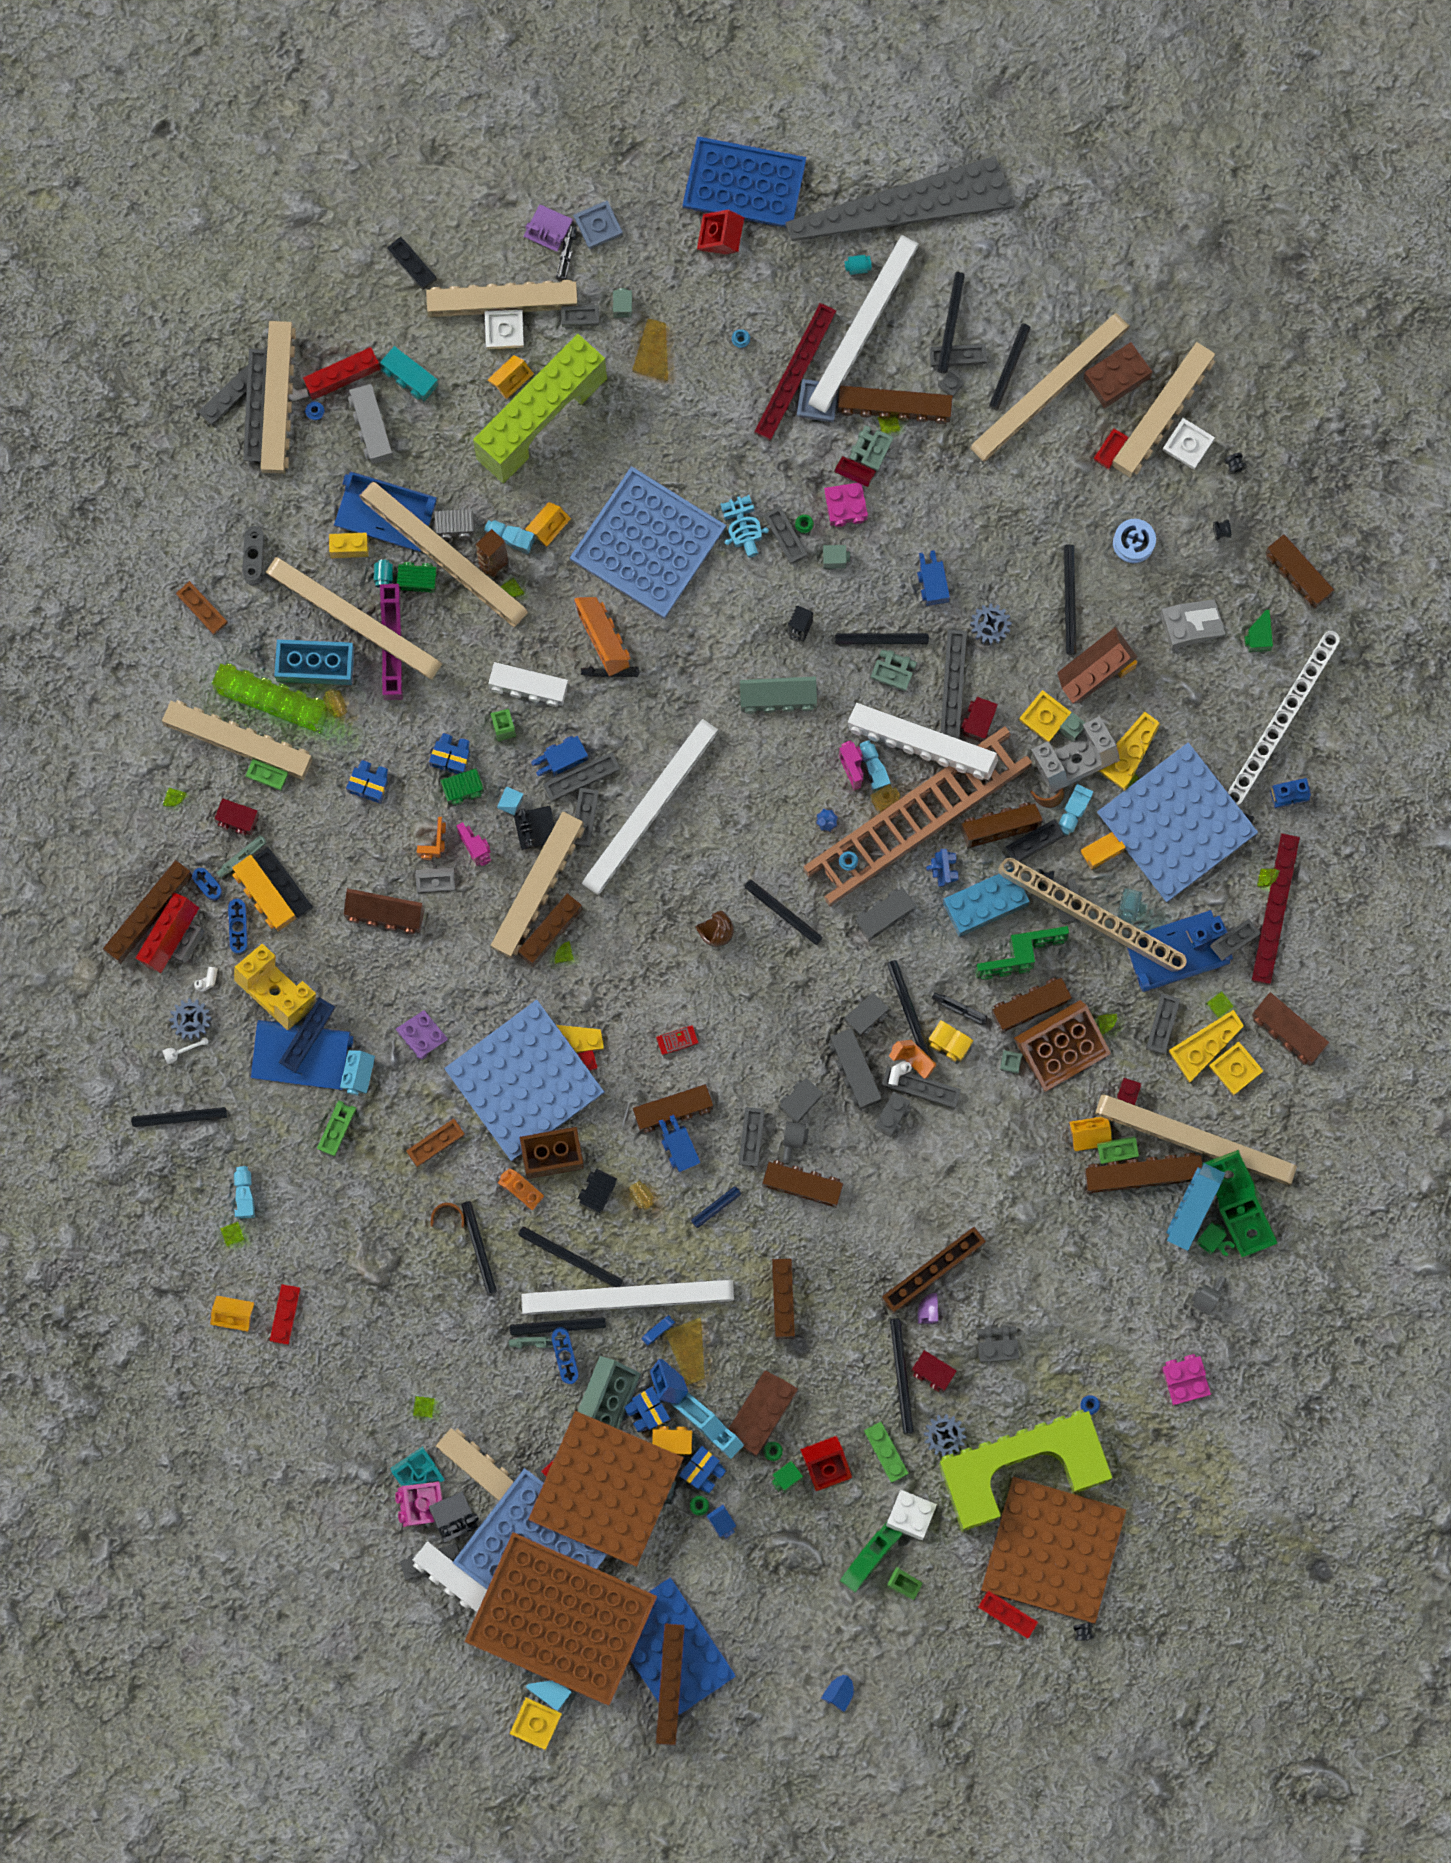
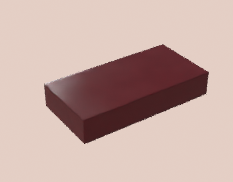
M844 456L841 457L834 470L835 473L866 487H869L876 473L875 470Z

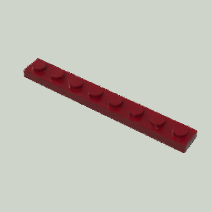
M819 303L754 434L772 441L837 310Z
M1284 833L1280 835L1251 979L1253 982L1271 984L1300 840L1298 836Z

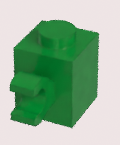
M1212 1222L1196 1242L1198 1246L1210 1255L1215 1249H1218L1225 1257L1229 1254L1225 1252L1224 1247L1229 1246L1232 1249L1235 1247L1230 1241L1222 1242L1227 1235L1224 1233L1225 1229L1218 1223L1214 1225Z

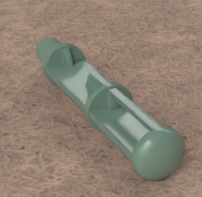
M259 835L238 854L223 864L222 868L216 872L217 875L222 878L226 874H230L233 871V866L266 845V839Z
M558 1336L555 1338H565L566 1336ZM519 1337L517 1339H509V1347L521 1349L522 1346L536 1345L537 1348H554L553 1346H548L553 1345L552 1339H548L551 1337ZM559 1339L561 1345H564L563 1339Z

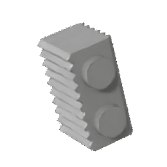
M473 510L435 511L436 534L443 540H450L451 537L457 536L460 539H469L470 536H474Z

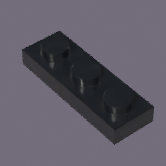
M401 236L387 247V251L422 291L437 280L435 274Z
M1053 819L1005 846L1011 858L1021 862L1062 839L1065 835L1056 819Z

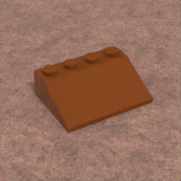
M1081 1000L1014 1037L1023 1057L1045 1092L1111 1054L1087 1005Z

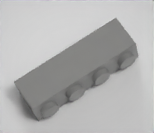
M368 384L351 389V396L348 397L350 407H355L356 413L353 414L355 424H360L361 431H358L360 441H365L366 448L363 449L366 460L370 459L372 465L392 459V451L372 385Z

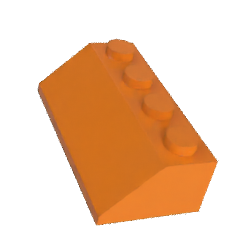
M597 597L575 598L578 616L608 675L611 676L629 668L628 660L631 657L627 649L623 650L621 644H623L619 633H614L613 628L615 626L612 619H607L605 615L607 610L604 603H599Z

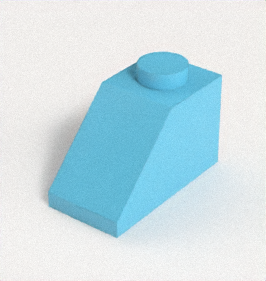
M552 1680L531 1683L526 1686L528 1690L556 1711L561 1709L572 1694L569 1690L570 1688Z

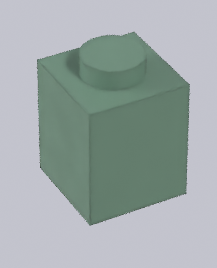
M626 288L613 290V318H632V290Z
M823 545V569L846 568V562H850V551H846V545Z
M1072 712L1060 726L1059 732L1068 740L1074 742L1084 732L1083 724L1085 722Z

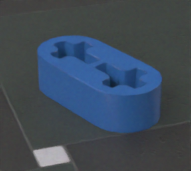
M205 868L195 869L192 874L195 884L209 900H218L222 895L220 885ZM199 873L202 875L206 874L204 876L207 881L205 884L201 879L197 881ZM209 885H210L213 889L218 888V889L216 890L217 894H216L215 896H214V894L209 895V893H210V890H209V888H208Z
M668 1315L641 1338L647 1346L651 1345L676 1322Z

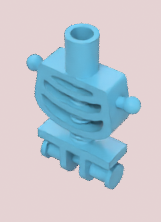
M748 494L743 498L737 497L735 502L729 499V502L720 503L722 512L729 509L732 510L731 512L724 513V520L737 518L729 526L730 539H726L725 544L730 545L733 542L735 547L744 545L747 557L750 558L758 555L755 542L762 539L761 533H768L769 529H761L758 519L744 516V514L754 512L753 505L743 507L745 504H752ZM739 505L740 509L735 510L734 506ZM739 525L740 528H738V529H736L734 532H732L733 529H734L736 526Z

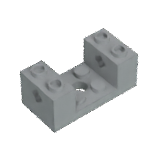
M1100 716L1083 724L1084 737L1056 751L1053 750L1049 741L1031 749L1035 765L1051 793L1120 760L1117 745ZM1077 757L1082 759V761L1077 764L1072 762V760Z

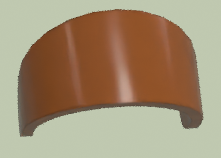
M1061 788L1051 798H1040L1033 791H1030L1034 800L1045 808L1058 806L1065 796L1064 788Z
M448 1202L442 1203L433 1210L431 1214V1227H433L435 1214L442 1208L450 1207L460 1213L462 1218L461 1227L464 1228V1216L457 1205Z

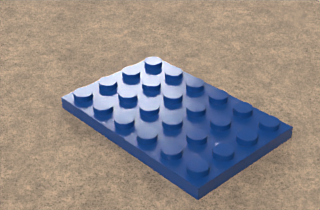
M697 136L682 208L706 213L729 209L743 216L744 220L786 228L785 223L794 220L807 157Z
M670 1577L649 1591V1593L656 1595L657 1598L633 1650L630 1661L659 1703L665 1624L685 1625L679 1716L731 1681L736 1675Z

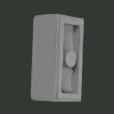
M454 868L416 870L417 892L455 890Z

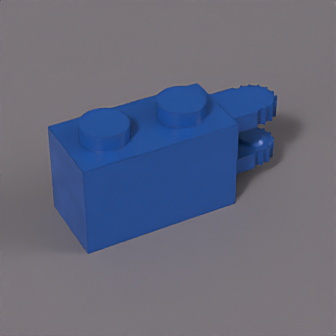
M933 550L930 551L932 563L925 564L923 552L919 553L920 571L917 572L918 582L923 585V590H921L922 601H926L927 606L948 603L950 596L943 561L937 562L936 554Z
M570 736L557 746L553 744L547 747L544 755L532 760L531 764L532 766H537L547 761L548 766L539 769L536 772L537 776L540 777L551 771L556 776L587 761L588 755L579 737Z
M673 1114L670 1116L671 1124L674 1126L673 1130L668 1132L663 1119L659 1121L664 1138L661 1142L665 1151L669 1150L671 1154L669 1161L672 1168H677L681 1172L699 1164L700 1160L685 1126L679 1127Z

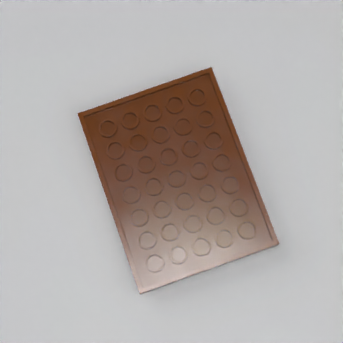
M512 1532L464 1642L610 1706L657 1596Z

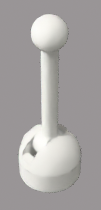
M202 1038L201 1041L177 1051L174 1048L162 1050L167 1064L175 1062L180 1053L200 1045H207L208 1039Z

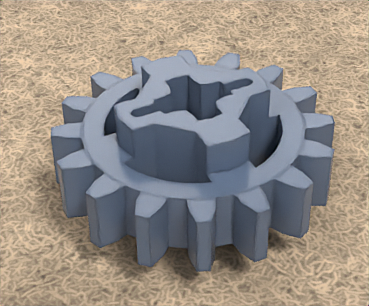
M992 603L989 604V608L982 605V610L976 609L975 613L977 615H972L971 617L973 622H970V627H975L971 633H977L976 640L982 638V644L986 641H989V645H992L993 641L999 644L1000 638L1006 639L1004 633H1010V629L1007 628L1011 627L1012 622L1008 621L1010 615H1004L1006 609L1000 611V605H997L996 608H993ZM983 616L984 621L978 625L979 619ZM988 620L991 624H994V628L991 627V625H987ZM1002 624H1003V629H1002V631L999 633V632H998V627L1002 626Z
M188 998V1003L181 1000L180 1007L176 1004L174 1005L176 1012H170L174 1018H170L169 1021L174 1023L171 1029L176 1030L175 1034L177 1036L182 1034L183 1040L189 1036L190 1041H193V1036L200 1039V1033L207 1034L204 1029L211 1027L207 1022L212 1021V1018L207 1016L210 1011L209 1009L204 1010L206 1007L204 1003L199 1005V1000L197 999L192 1003L191 998ZM201 1014L203 1015L202 1025L199 1022ZM179 1015H181V1017H182V1021L180 1022V1025H178V1017H179ZM187 1017H193L194 1022H188ZM188 1029H195V1031H192V1032H188L187 1030H188Z
M945 1414L944 1419L937 1415V1421L931 1419L932 1425H926L925 1428L929 1432H925L923 1435L928 1437L924 1443H930L928 1450L935 1449L934 1455L941 1452L943 1457L946 1453L952 1454L953 1450L958 1453L960 1451L958 1446H964L961 1439H966V1436L962 1435L965 1428L959 1427L962 1423L961 1421L954 1422L955 1416L950 1420L947 1414ZM947 1423L945 1427H936L938 1424ZM953 1426L957 1430L958 1438L953 1435ZM947 1431L950 1439L946 1438L944 1441L941 1439L942 1435L940 1433ZM932 1434L937 1438V1445L932 1440ZM946 1444L954 1445L951 1448L943 1449V1446Z

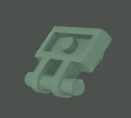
M865 425L857 436L858 441L852 447L849 459L856 462L858 456L863 457L862 465L878 472L894 437L879 430H876L874 436L869 434L871 428ZM865 441L870 442L867 451L862 449Z
M881 649L879 656L886 658L885 662L876 661L870 679L906 692L913 675L912 672L906 669L907 667L915 669L917 662L910 660L911 658L908 656L902 657L894 654V651ZM891 661L902 664L901 668L890 665Z

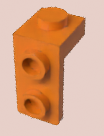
M438 817L436 846L417 845V856L421 857L422 860L441 858V852H445V841H442V834L446 833V822H443L442 817Z
M912 1040L896 1042L889 1054L893 1061L905 1060L909 1062L924 1079L929 1077L936 1066V1063Z
M510 1168L500 1176L498 1184L510 1191L531 1210H534L544 1197L523 1176Z

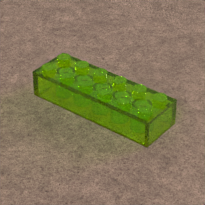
M220 663L211 683L216 694L319 734L321 733L329 715L324 700L314 697V699L306 697L307 694L302 691H291L284 684L279 683V685H275L266 677H261L260 679L248 670L242 672L237 670V667L232 664L226 663L224 665Z

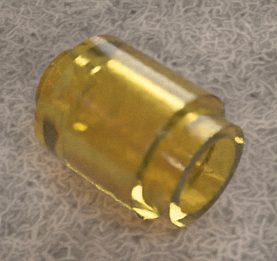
M330 689L324 693L323 701L330 715H333L334 718H339L348 712L340 690Z
M641 1180L628 1188L630 1197L639 1209L644 1208V1210H647L654 1205L655 1197Z

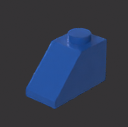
M659 1358L650 1370L658 1399L679 1404L688 1392L684 1377L667 1362Z
M724 1505L707 1515V1520L719 1538L724 1536L726 1539L735 1533L736 1524Z

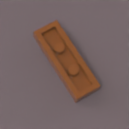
M190 581L176 592V596L213 635L228 624L225 618Z
M453 1118L406 1150V1152L418 1168L465 1136V1133Z

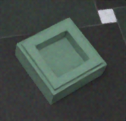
M1004 1050L1000 1070L1019 1074L1023 1054Z

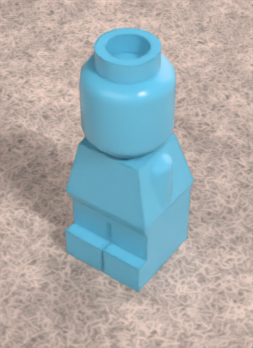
M496 520L488 521L484 529L486 532L493 529L511 548L529 554L536 539L535 534L525 531L520 527H506L505 524Z
M870 740L859 744L863 755L861 758L866 763L868 776L872 780L871 788L873 793L889 788L891 783L884 765L878 759L879 755L875 745L871 744Z
M1079 784L1076 785L1065 807L1066 813L1062 815L1058 823L1066 836L1074 831L1078 818L1082 817L1093 795V791Z
M246 1166L236 1167V1172L234 1173V1185L237 1187L235 1197L237 1202V1210H235L236 1219L255 1218V1200L249 1187L252 1184L251 1172L248 1171Z

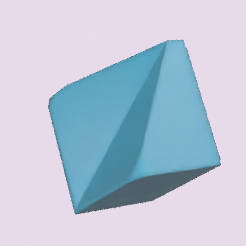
M506 787L497 808L515 815L522 802L523 793Z

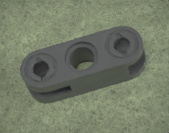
M257 526L249 527L244 535L242 574L245 582L252 586L258 585L263 578L265 537L261 528ZM254 552H255V553H258V557H257V558H255V559H250V558H249V555H250L251 553H254Z

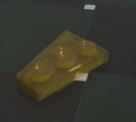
M650 318L647 319L632 372L668 382L666 323Z
M701 1317L665 1331L686 1386L705 1379Z

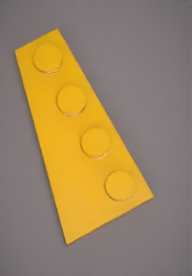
M1144 712L1116 743L1120 760L1098 772L1125 791L1153 740L1160 723Z
M1232 1010L1174 1046L1168 1052L1190 1083L1244 1025L1235 1011Z
M556 1025L576 1053L589 1050H604L601 1029Z

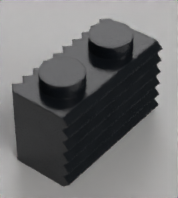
M795 606L794 613H792L791 620L788 623V635L791 640L796 642L800 640L805 641L813 623L814 612L800 606Z
M597 1168L595 1172L591 1171L586 1181L589 1183L586 1190L582 1189L578 1196L580 1200L579 1205L601 1215L618 1181L617 1178Z

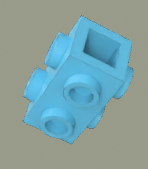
M349 1050L340 1088L347 1090V1094L358 1096V1093H367L375 1056L363 1051Z

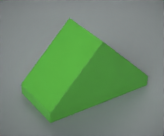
M509 709L490 713L498 742L516 737Z
M896 1567L887 1587L911 1600H915L923 1583Z

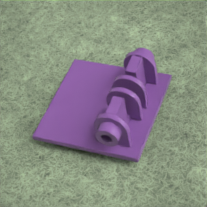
M539 204L531 222H528L526 225V232L523 237L557 252L573 219Z
M424 1010L396 1028V1031L399 1033L398 1035L405 1040V1044L409 1045V1048L417 1055L416 1057L421 1060L427 1056V1053L448 1040Z

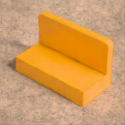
M513 355L488 381L496 386L504 398L508 399L534 373L524 360Z
M548 502L525 530L534 533L535 537L547 547L571 518L560 506Z
M1111 832L1081 849V854L1091 870L1124 852L1126 847Z
M1095 1117L1069 1122L1074 1151L1097 1148V1143L1112 1141L1111 1126L1108 1119Z
M216 1296L211 1310L210 1325L248 1332L254 1302Z

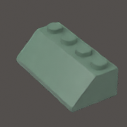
M816 677L740 680L741 711H745L746 714H753L756 711L762 710L765 713H773L775 710L793 712L794 709L812 711L813 708H817Z
M600 1356L578 1412L619 1429L626 1412L624 1407L629 1404L641 1373L613 1359Z

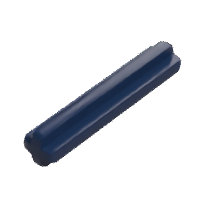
M736 1186L732 1187L691 1220L692 1224L699 1228L741 1195L739 1189Z

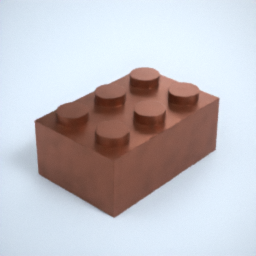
M1132 342L1085 371L1083 379L1105 409L1151 379L1152 370Z

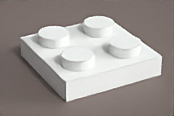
M522 310L485 311L486 349L524 348Z
M1183 418L1163 447V451L1195 470L1215 437Z
M900 1490L886 1526L923 1541L937 1504Z

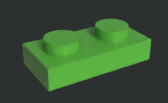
M252 759L246 773V778L282 791L288 777V772Z
M1135 1136L1097 1143L1101 1164L1139 1157Z

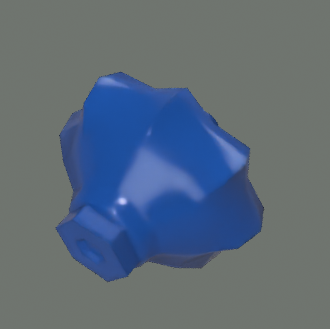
M823 809L817 814L816 824L822 831L831 832L833 828L837 827L838 817L834 814L833 810Z

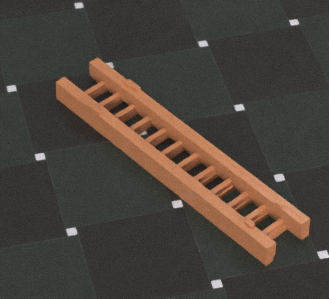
M1006 726L977 746L990 751L994 750L1008 769L998 774L994 768L991 775L992 780L985 785L975 778L973 774L964 773L975 787L976 791L968 796L954 778L960 772L954 767H945L803 866V871L808 878L824 868L828 878L832 883L836 884L837 888L824 896V900L829 907L1031 767L1032 761L1028 756L1014 764L1000 745L1010 738V732ZM946 782H948L961 800L954 807L951 806L939 789ZM930 793L935 795L946 810L938 818L934 817L922 800ZM916 803L931 822L921 830L906 811ZM900 814H902L915 832L906 840L903 839L891 822ZM884 825L888 827L899 842V845L890 851L876 834V831ZM868 836L872 837L884 854L875 862H873L860 844ZM855 846L869 866L859 873L856 869L851 870L850 873L853 877L842 884L828 864L838 857L840 858L841 854ZM848 859L845 860L846 864H851Z

